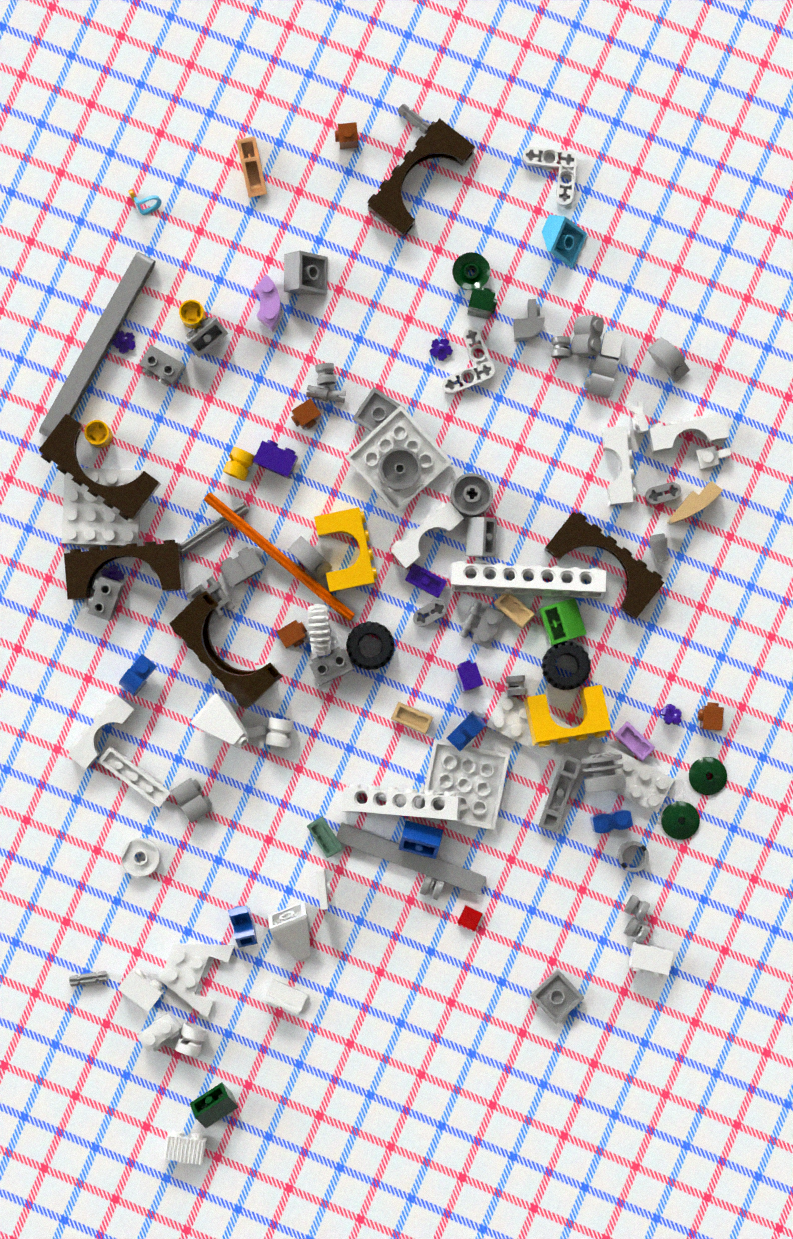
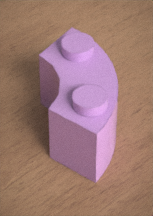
M265 275L254 288L255 294L261 301L260 310L256 316L263 325L273 332L280 319L281 302L274 282L269 276Z

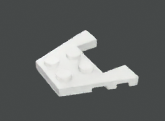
M173 943L160 981L204 1017L208 1018L214 1000L196 994L197 987L209 956L228 963L234 945Z

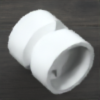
M270 717L268 724L270 732L267 733L265 744L290 748L291 736H289V733L293 731L294 721Z
M184 1022L180 1032L182 1038H178L175 1050L188 1056L199 1057L202 1049L200 1042L204 1041L207 1029L193 1023Z

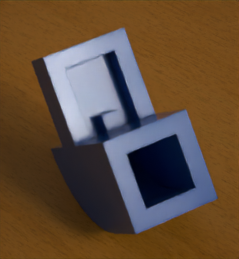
M141 654L131 668L122 676L119 685L133 696H136L158 666Z
M472 711L446 739L461 751L486 726V723Z
M246 905L229 909L228 913L233 925L238 948L258 944L250 908Z

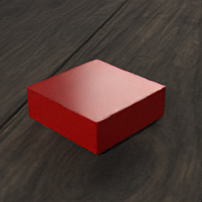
M465 905L457 923L475 931L483 913Z

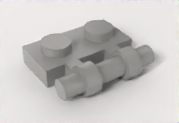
M213 576L206 580L210 585L208 589H205L200 584L186 595L190 602L204 591H207L210 595L215 592L219 597V605L211 616L209 626L224 616L220 608L225 606L228 611L235 608L231 602V597L224 593L221 589L222 585L219 581L216 582Z
M475 600L473 607L469 608V615L465 623L463 622L461 625L462 630L459 635L466 638L468 633L471 632L474 634L472 642L489 649L505 614L488 606L483 613L479 611L482 603ZM476 616L481 618L477 628L472 626Z

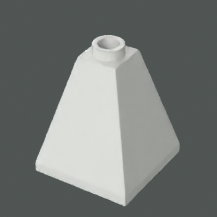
M217 693L211 697L190 722L206 734L237 748L245 746L248 742L249 736L233 706Z
M304 901L268 915L270 932L291 956L300 962L310 959L311 949Z

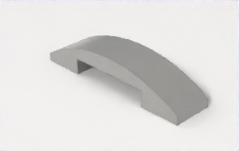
M564 754L538 827L557 833L572 787L582 765L581 760Z

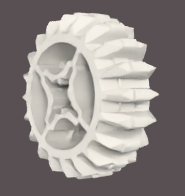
M314 604L308 608L311 651L314 656H325L331 653L328 608L326 605Z

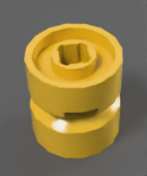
M190 299L181 304L179 315L184 325L190 329L200 328L202 326L201 322L206 319L205 311L200 302Z
M93 420L85 427V438L94 447L105 448L111 443L113 434L104 422Z
M233 447L229 455L231 460L226 462L223 472L245 481L249 474L248 467H252L255 456L245 450Z

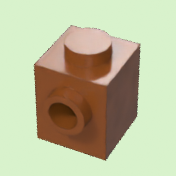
M357 122L338 124V130L334 132L335 142H339L340 149L359 148Z
M311 398L291 410L293 414L291 419L297 427L300 425L302 429L313 427L317 424L316 420L322 417Z
M295 620L276 632L287 649L293 645L296 648L305 642L303 639L306 638L304 633L307 630L302 622L298 623Z
M707 702V706H702V709L698 710L700 729L722 731L724 707H719V703Z

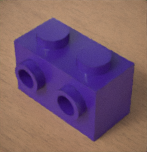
M262 440L253 463L289 479L298 456L295 455V451L285 447L283 450L278 447L277 443L271 440L267 442Z

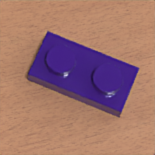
M413 563L405 578V581L436 598H439L447 583L446 580Z

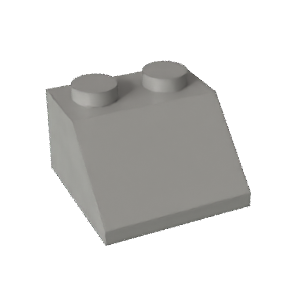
M300 250L284 254V292L297 295H327L328 257Z

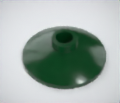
M469 252L462 254L454 262L452 269L453 278L457 285L465 290L480 289L487 283L490 277L489 263L478 253ZM473 270L475 274L469 276L467 272Z
M702 757L696 760L690 767L689 782L698 793L713 795L720 792L725 786L727 771L718 759ZM710 772L712 774V778L710 780H707L706 774Z
M676 801L664 809L661 816V824L668 836L677 840H684L696 833L700 824V818L693 805L684 801ZM680 817L685 819L684 824L678 823Z

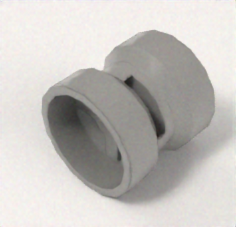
M552 337L551 344L553 345V350L551 351V357L557 359L569 358L570 350L568 346L570 345V337Z
M334 363L315 365V370L318 373L317 385L325 386L336 383V377L333 375Z
M525 675L506 677V683L509 687L507 689V696L526 695V688L524 687Z
M426 875L420 894H428L433 899L438 900L444 882L440 880L435 881L432 877Z
M632 895L625 906L624 912L634 914L637 919L642 921L649 910L650 903L642 902L637 896Z
M633 917L626 926L624 934L633 936L637 942L642 943L651 927L641 924L637 918Z

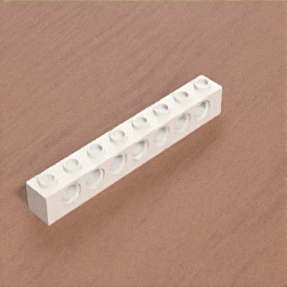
M458 561L452 563L451 591L604 599L606 593V570L599 568L586 570L580 567L566 569L561 566L546 568L541 565L526 567L522 564L506 566L503 563L486 565L483 562L467 564V562ZM473 574L475 578L469 579L466 575ZM492 575L494 579L489 580L485 576ZM511 576L513 580L508 581L504 577ZM524 577H530L532 581H525ZM543 578H550L552 582L547 583L543 581ZM562 579H569L571 583H564ZM581 580H588L590 584H583Z

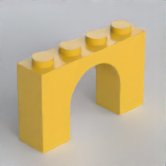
M358 507L314 516L318 537L346 533L354 537L360 547L359 557L351 567L326 573L330 593L375 584L374 579H377L378 576L376 567L372 568L370 560H374L372 548L368 549L366 543L370 541L368 530H364L362 524L366 523L364 511L360 512Z
M602 685L584 687L579 692L584 716L581 725L575 728H563L553 721L550 716L546 694L527 697L524 700L533 746L539 745V748L550 746V743L558 742V745L569 743L571 739L584 741L589 736H595V738L607 736L606 733L611 730Z

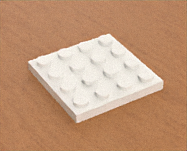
M401 405L344 457L396 514L453 462ZM396 447L408 448L415 452L422 466L421 475L417 482L410 488L401 491L386 487L379 479L377 472L381 457L390 449ZM402 465L396 467L398 472L403 471Z
M81 468L88 478L106 486L124 485L132 482L142 474L141 470ZM67 472L64 475L62 544L126 546V544L137 543L139 546L140 513L134 521L130 518L127 521L118 514L120 510L115 507L110 509L103 503L105 499L98 495L96 498L87 492L89 488L86 485L82 484V486H79L71 480L73 478L71 474Z
M434 739L423 794H425V790L437 791V795H444V792H456V796L461 797L459 820H441L495 830L510 754L465 746L459 751L450 742ZM423 798L420 809H422L425 806V800ZM441 799L435 802L436 809L441 811L444 808V802Z

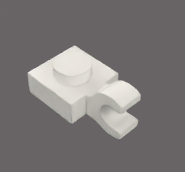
M641 400L637 401L638 408H633L631 402L627 404L628 410L635 415L632 423L634 430L638 431V435L648 431Z
M715 446L695 451L700 470L719 465L718 459L731 455L730 447L716 451Z

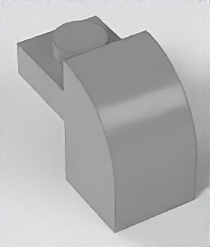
M528 299V318L514 319V342L532 340L542 331L545 317L537 318V316H540V304L536 305V299Z
M660 337L647 349L655 363L664 367L672 381L677 383L690 371L685 363L686 359L673 344Z
M302 536L288 548L319 581L332 568L327 560Z

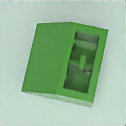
M575 598L538 610L550 646L587 634Z

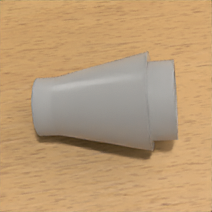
M665 534L650 536L649 544L656 557V561H667V538H665Z

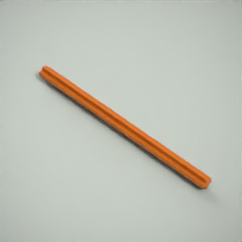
M208 493L205 496V502L347 621L353 619L355 613L212 493Z

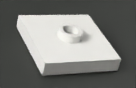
M325 867L318 868L316 871L321 910L329 908L328 894L331 893L330 882L326 880Z

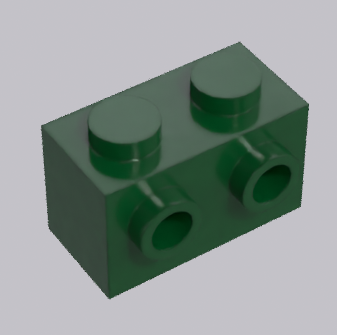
M482 287L481 290L473 288L467 314L490 319V314H495L498 301L494 299L495 293L489 288Z
M223 1082L189 1103L195 1118L205 1128H208L238 1108L233 1093Z

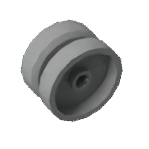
M396 447L390 449L381 457L377 472L379 479L386 487L401 491L410 488L417 482L421 475L422 466L415 452L408 448ZM402 465L403 471L398 472L396 467Z
M476 473L464 474L453 484L450 493L451 504L462 516L468 518L478 517L484 514L490 507L493 498L492 486L482 475ZM469 493L475 495L473 499H470Z

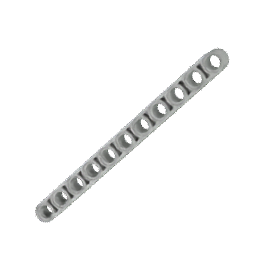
M140 252L135 254L39 429L40 434L49 437L66 413L71 417L74 414L113 340L150 276L156 263L155 260Z

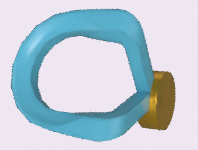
M133 190L128 191L132 201H135L142 215L154 212L162 204L159 196L151 195L138 201ZM149 200H157L154 206L144 210L141 209V204Z

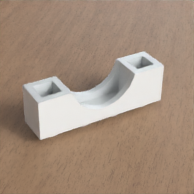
M719 413L708 414V418L703 419L700 416L691 417L686 422H682L681 419L670 422V425L663 426V423L651 425L652 428H649L647 431L651 453L671 450L675 438L687 431L700 434L707 443L729 438L725 414L719 415Z
M626 426L603 428L601 430L603 450L614 454L620 464L619 477L615 482L607 486L608 505L632 504L634 502L633 499H636L635 487L632 488L634 469H630V461L633 459L632 450L628 449V442H631L630 431H627Z
M450 501L446 504L442 502L435 508L437 512L434 515L430 516L428 514L420 521L422 523L421 526L417 529L414 526L406 533L407 538L403 541L399 539L391 546L393 548L391 553L405 570L420 558L418 545L421 537L426 532L433 529H441L450 533L464 521L463 516Z
M112 695L106 701L105 705L107 707L103 712H97L93 718L94 723L90 727L87 725L81 732L82 738L78 742L75 740L69 747L70 752L68 756L84 769H89L100 755L96 743L99 731L109 723L125 724L137 710L120 695H115V697Z

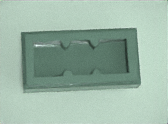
M323 816L307 825V828L327 858L343 849Z

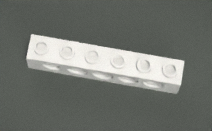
M349 784V787H343L342 810L459 820L461 797L456 796V792H444V795H437V791L425 790V794L418 793V789L406 788V792H399L397 787H387V790H379L380 786L368 785V789H363L361 784ZM361 793H365L368 797L365 804L359 801ZM382 794L387 798V802L383 806L378 803V797ZM400 796L406 799V804L403 807L397 804V799ZM418 798L425 800V806L422 809L416 806ZM438 799L444 802V808L441 811L435 807V802Z

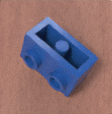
M406 820L398 850L436 859L443 830Z

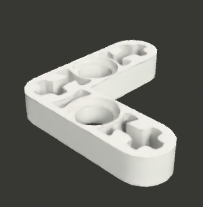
M539 147L526 148L522 155L524 164L533 167L559 169L556 203L561 207L569 206L574 195L577 167L576 154L566 150ZM532 152L533 156L539 157V153H542L541 162H538L539 158L536 157L530 161L526 155ZM552 154L555 157V161L547 163L544 159L545 155ZM558 155H561L560 159L563 160L569 156L573 162L567 165L566 161L560 160V164H557ZM563 175L571 176L572 181L569 184L563 183L561 181ZM564 189H567L566 197L569 198L566 202L559 198L563 195Z
M468 327L463 333V340L474 366L450 375L443 380L442 388L447 394H455L485 382L494 375L493 363L481 334L475 327ZM468 332H471L472 334L476 333L474 340L476 344L478 342H480V344L470 348V346L473 345V342L471 338H466L469 334ZM482 349L484 356L480 359L475 358L473 355L474 350ZM485 366L487 369H491L488 376L483 373L479 375L480 379L477 380V374L474 370L477 369V373L482 372ZM466 373H470L473 375L474 380L471 383H466L463 380V376ZM456 377H460V383L463 385L462 387H460L458 383L454 385L453 390H451L450 388H446V386L448 385V381H451V383H455L458 381Z

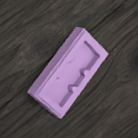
M628 721L614 734L642 762L655 749Z

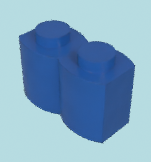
M623 809L615 810L610 814L598 813L590 817L592 830L596 833H608L613 829L625 830L633 826L631 812Z

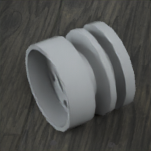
M601 753L581 759L582 764H591V767L582 769L583 772L592 773V777L584 779L585 792L626 787L624 774H615V770L622 768L623 764H614V760L622 759V754Z

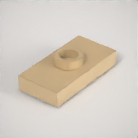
M502 594L494 602V605L521 629L535 617V614L513 594Z
M398 702L391 720L426 735L433 717Z

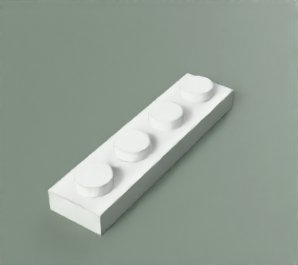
M111 746L108 747L98 761L158 808L162 806L171 794V791Z

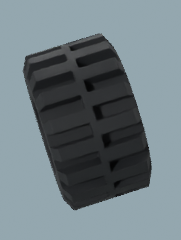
M367 621L360 623L348 635L346 642L347 653L351 661L358 667L366 670H376L385 666L390 661L394 653V639L391 632L378 622ZM372 634L381 640L382 649L375 657H366L360 652V640L366 635Z
M560 642L548 649L543 656L541 664L542 674L545 676L546 681L554 688L559 690L575 689L588 679L589 672H591V659H589V654L585 652L584 648L577 645V643ZM561 655H571L575 658L577 671L573 676L562 677L556 672L555 662Z

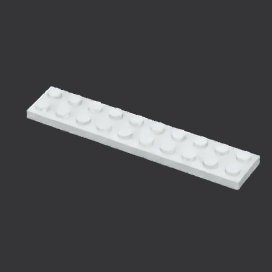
M502 692L486 724L487 727L559 764L564 754L579 760L593 754H622V759L614 760V764H623L622 768L615 770V774H624L626 787L613 789L612 791L655 813L659 812L675 780L591 736L584 741L571 739L566 744L558 745V742H553L548 747L539 748V745L533 746L524 702L513 696H507L505 692ZM551 716L557 725L563 728H574ZM582 764L579 774L587 778L592 777V773L583 772L582 770L583 768L591 767V764Z

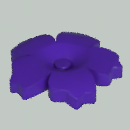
M122 330L118 331L117 339L113 340V345L116 349L119 348V353L124 354L128 352V349L134 350L136 346L135 341H132L135 338L133 333L127 332L124 334Z
M436 338L432 340V349L429 350L430 355L433 357L438 356L439 361H444L447 355H451L453 352L451 346H448L449 340L447 338L441 339L440 342Z
M113 565L109 567V570L104 568L101 571L102 576L121 582L120 580L124 579L125 574L122 571H118V566Z
M667 704L666 707L660 710V715L664 716L665 724L670 725L672 722L674 725H679L681 722L680 718L682 717L680 709H676L672 704Z

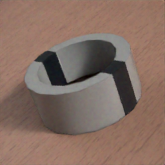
M627 841L618 849L617 859L620 866L625 870L639 872L648 864L649 852L640 842ZM636 845L642 849L644 859L639 866L631 868L625 865L622 855L627 847Z

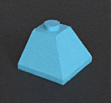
M549 215L542 230L547 250L567 266L573 268L587 233L565 216Z

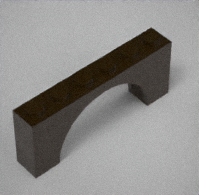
M440 118L437 122L433 121L427 129L428 133L417 140L415 149L413 151L409 150L403 158L405 161L401 166L397 165L393 169L392 177L389 180H384L379 187L381 190L378 194H373L367 202L369 204L368 211L402 238L415 225V219L405 208L401 195L402 185L408 173L419 163L433 158L449 159L463 166L475 151L473 144Z
M66 413L40 447L39 451L42 453L40 457L49 464L51 461L55 462L58 465L56 469L64 475L68 472L73 476L71 480L79 486H82V484L86 485L89 488L87 492L96 498L98 495L105 499L103 503L110 509H113V507L120 510L118 514L127 521L129 518L134 521L161 483L145 471L132 482L120 486L101 485L88 478L79 465L76 453L77 440L84 427Z
M573 512L544 550L558 561L568 552L580 547H597L611 553L622 565L627 579L626 595L619 608L632 619H637L665 583L661 580L663 577L655 571H649L646 568L647 564L642 560L638 559L636 561L631 557L632 553L625 547L621 549L617 546V541L609 535L607 537L601 533L602 529L595 524L590 525L582 513L578 512L576 514Z
M164 540V544H157L155 541L145 542V546L131 543L126 544L125 548H119V545L107 546L105 550H100V547L88 548L89 551L81 552V549H71L70 553H64L68 600L89 599L91 597L92 584L99 571L111 561L123 557H135L148 563L157 573L163 591L185 590L181 544L175 543V540Z
M204 591L169 624L173 631L185 641L186 646L194 651L200 662L211 670V674L215 678L219 679L225 690L231 693L237 703L247 710L283 676L271 663L257 670L245 671L230 666L219 657L212 645L209 634L211 616L219 604L207 591Z

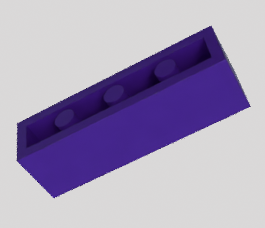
M471 660L457 665L458 668L455 670L462 692L484 685L476 662L471 663Z

